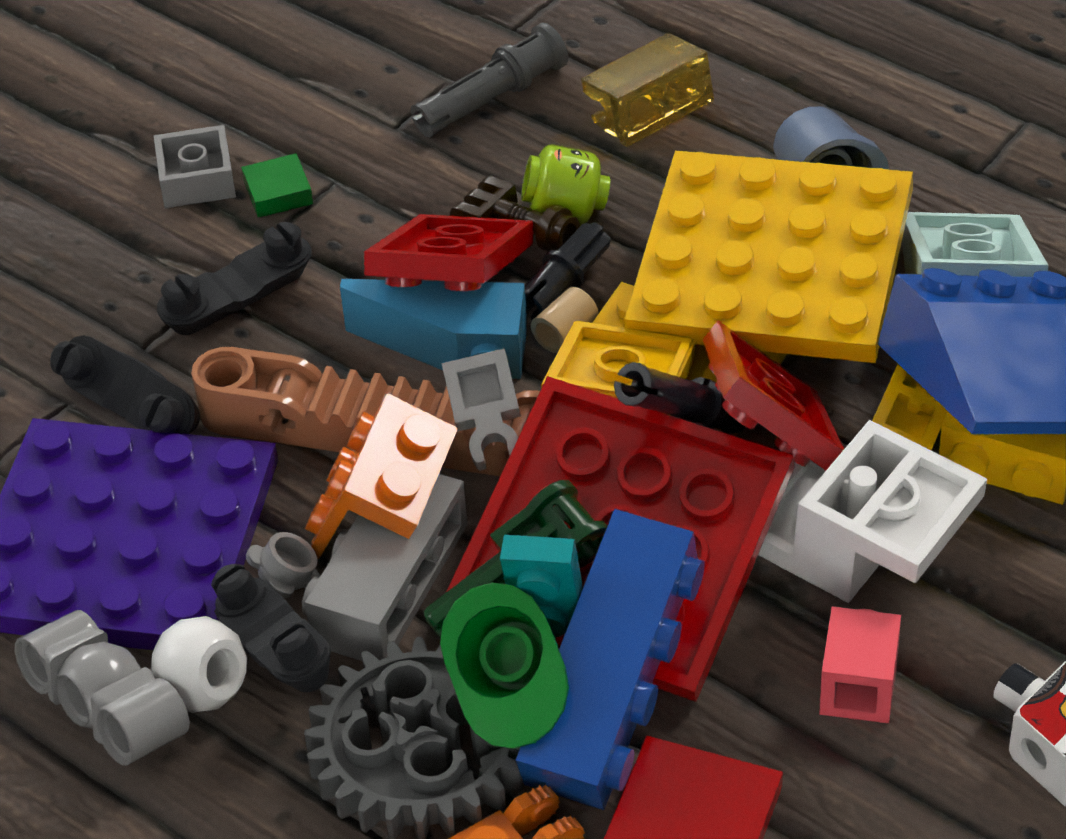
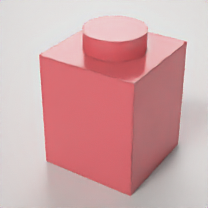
M831 607L821 674L819 715L889 724L898 659L901 615L882 613L871 609Z

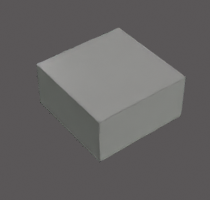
M224 125L154 135L159 181L165 208L236 197Z

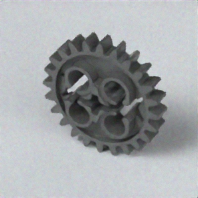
M416 637L412 652L402 653L394 641H389L387 644V658L378 660L373 654L365 650L361 652L363 663L361 671L358 672L350 667L341 665L338 668L341 687L324 684L320 687L323 705L310 706L308 711L311 728L306 729L304 732L311 778L318 780L322 800L335 798L338 817L343 819L358 811L360 828L365 833L382 820L387 824L389 839H396L404 825L414 826L417 839H426L429 827L433 824H440L445 834L450 838L455 835V819L464 816L470 823L475 824L482 820L481 806L483 804L501 811L506 808L504 788L521 791L523 788V778L516 763L520 747L511 749L493 746L476 735L471 726L473 758L481 766L479 768V778L475 780L472 770L468 771L467 758L463 750H461L459 727L469 723L463 714L451 678L444 664L440 645L436 652L427 651L423 638ZM367 695L370 703L375 704L376 717L380 723L383 744L382 747L370 750L372 745L367 713L362 709V706H364L363 698Z

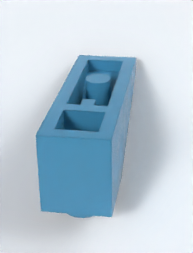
M341 279L340 292L345 330L347 332L443 370L441 363L505 348L512 379H521L527 333L524 283L485 282L477 290L453 291L444 288V281H422V284L418 286L393 287L386 285L385 280Z

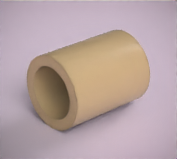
M570 287L532 320V333L543 348L552 353H558L574 321L592 323L599 314L598 308L594 300L585 291L577 287Z

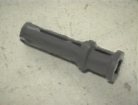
M542 22L532 28L529 37L513 46L504 44L497 48L492 55V60L483 67L467 74L435 95L411 106V114L416 115L412 118L416 127L424 136L430 138L449 124L475 111L508 90L521 92L531 86L532 79L548 69L557 71L567 65L568 52L560 34L548 23Z

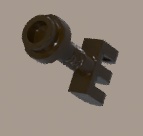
M493 176L485 177L478 184V189H472L464 197V202H458L450 210V216L533 221V234L536 235L538 247L547 252L559 250L580 227L578 219L573 217L572 212L568 208L552 205L543 213L517 204L518 198L515 184Z

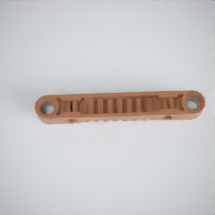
M219 347L208 350L199 356L192 366L191 375L202 424L209 431L220 435L340 452L343 446L346 447L348 439L362 412L364 411L374 416L387 393L456 427L447 386L443 393H437L429 380H423L419 389L416 390L412 389L407 379L402 376L398 377L394 386L387 385L381 373H374L370 383L364 382L357 370L350 369L346 379H340L332 366H326L322 374L315 365L296 356L236 347ZM288 375L291 376L289 382L284 380ZM527 390L517 393L516 397L521 417L503 421V423L513 428L518 437L540 393L538 390ZM284 418L289 419L287 423H282ZM476 427L457 431L442 468L501 476L510 457L507 446L502 442L488 444L484 449L487 469L479 471L473 463L469 449L470 438Z

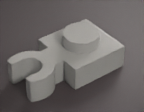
M505 348L441 363L455 424L458 428L457 431L476 427L469 442V449L475 467L479 471L487 469L484 449L492 442L504 443L510 456L518 436L513 428L503 423V421L521 417Z

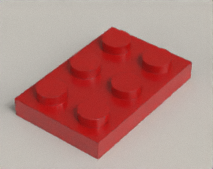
M419 214L364 251V276L385 277V284L393 287H413L421 285L422 280L444 281V288L448 290H477L482 287V283L484 284L490 278L497 275L501 269L513 262L516 257L533 244V221Z
M718 320L703 338V343L710 360L708 367L717 379L715 387L722 393L725 399L722 407L745 427L753 430L759 423L777 436V439L774 441L775 445L780 451L794 455V462L805 467L811 460L826 471L844 448L818 392Z

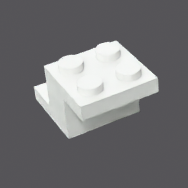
M869 420L826 471L811 460L805 467L794 462L795 468L758 555L847 603L852 600L879 565L916 583L983 499L987 478Z

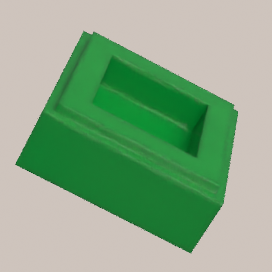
M297 153L241 167L243 181L257 218L313 204L312 190Z

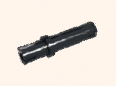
M632 362L626 364L618 372L620 376L633 379L632 384L614 382L615 394L618 400L625 405L638 406L665 413L710 429L715 427L727 433L736 434L747 428L725 411L722 407L725 399L722 393L715 387L716 382L710 379L698 377L688 380L648 368L641 363Z

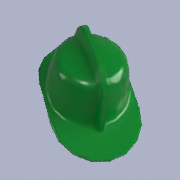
M492 582L471 588L453 603L443 621L440 639L444 664L451 678L463 714L474 733L493 746L516 749L534 744L553 730L565 710L569 691L566 667L545 614L533 597L514 585Z

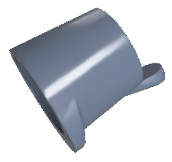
M823 106L807 107L794 112L783 121L775 135L773 148L776 160L889 170L886 156L873 141L859 135L835 111Z

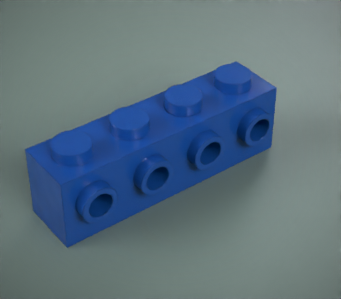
M614 509L559 648L566 667L569 684L565 710L553 730L536 743L520 747L516 758L524 785L532 788H538L539 785L541 787L547 785V787L552 788L557 796L601 810H605L612 789L622 791L625 787L634 760V750L628 748L636 725L646 726L650 721L658 695V685L652 684L660 661L670 663L674 657L682 629L681 622L676 621L683 600L693 601L703 578L705 562L697 557L693 531Z

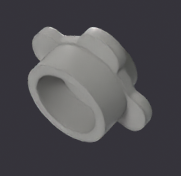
M288 532L276 533L270 538L265 547L252 545L246 552V560L250 566L258 569L259 578L266 581L283 598H289L294 590L306 589L313 577H320L315 569L317 555L307 541L295 534Z

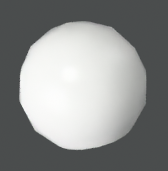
M207 616L181 619L165 630L160 636L152 653L151 671L155 679L163 678L171 683L183 699L188 712L217 710L235 697L243 684L247 671V656L238 634L220 621Z

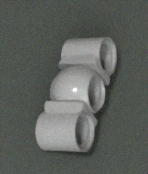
M75 610L18 638L15 642L16 661L29 685L40 694L48 693L50 701L55 705L61 704L66 714L74 723L93 729L94 739L98 743L103 744L107 753L119 764L129 765L185 735L189 730L188 711L178 691L165 679H155L153 672L147 667L140 668L135 657L127 649L108 643V635L97 627L96 623L87 613Z

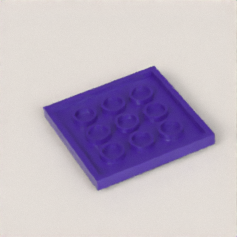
M32 418L0 494V633L26 635L75 610H81L87 613L96 623L97 627L108 635V643L121 647L154 650L162 633L181 619L207 616L220 621L214 612L217 595L211 586L212 579L217 571L226 565L240 564L244 566L246 552L250 548L278 463L276 443L173 432L155 433L152 430Z

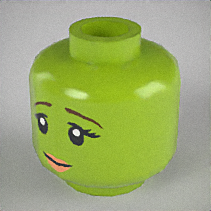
M554 144L547 145L540 152L539 156L530 155L523 178L521 200L529 202L531 209L543 213L552 205L568 208L572 212L573 217L578 219L581 226L590 219L594 209L601 211L605 209L610 189V176L601 175L600 161L592 152Z

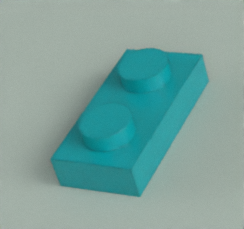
M504 535L500 562L505 584L514 585L532 596L545 614L554 638L562 636L566 633L583 590L575 539Z

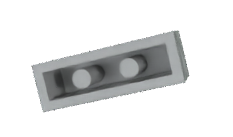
M441 474L438 475L418 526L409 539L360 515L357 516L349 530L343 529L339 533L333 546L330 562L320 577L315 576L310 580L302 600V612L307 616L308 623L326 639L331 652L362 661L361 652L366 650L378 660H382L388 657L387 644L389 641H394L399 645L468 525L464 481Z

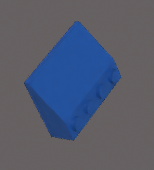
M938 268L925 269L923 274H896L877 344L971 434H1066V277L1050 271H1036L1033 277H1013L1007 273L990 269L981 270L978 276L956 275L950 271Z

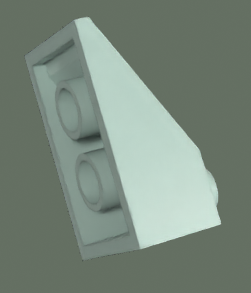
M908 212L902 238L905 274H923L925 269L938 268L950 271L956 275L978 276L981 270L990 269L1007 273L1013 277H1033L1036 271H1048V264L1020 215Z

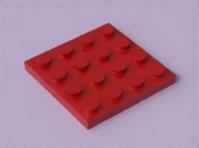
M547 376L446 592L499 553L490 537L491 533L526 508L532 498L542 489L559 480H569L577 488V500L595 521H604L608 525L614 509L693 531L697 557L705 562L703 578L693 601L684 599L676 618V621L682 624L676 652L670 663L660 661L652 684L658 685V689L697 702L795 468L794 455L661 412L638 406H628L617 398ZM594 560L580 568L583 587ZM565 634L555 638L558 648H560Z

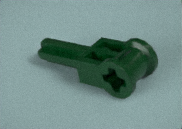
M559 480L548 485L532 498L526 508L490 534L499 553L430 604L424 611L426 621L441 638L443 621L458 598L471 588L492 582L505 584L500 562L504 535L575 539L579 567L582 568L595 559L608 525L604 521H595L577 500L578 490L569 480Z

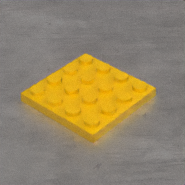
M675 150L624 318L625 328L693 338V340H696V344L704 345L703 338L719 320L760 351L876 363L879 350L877 343L890 299L913 191V172Z

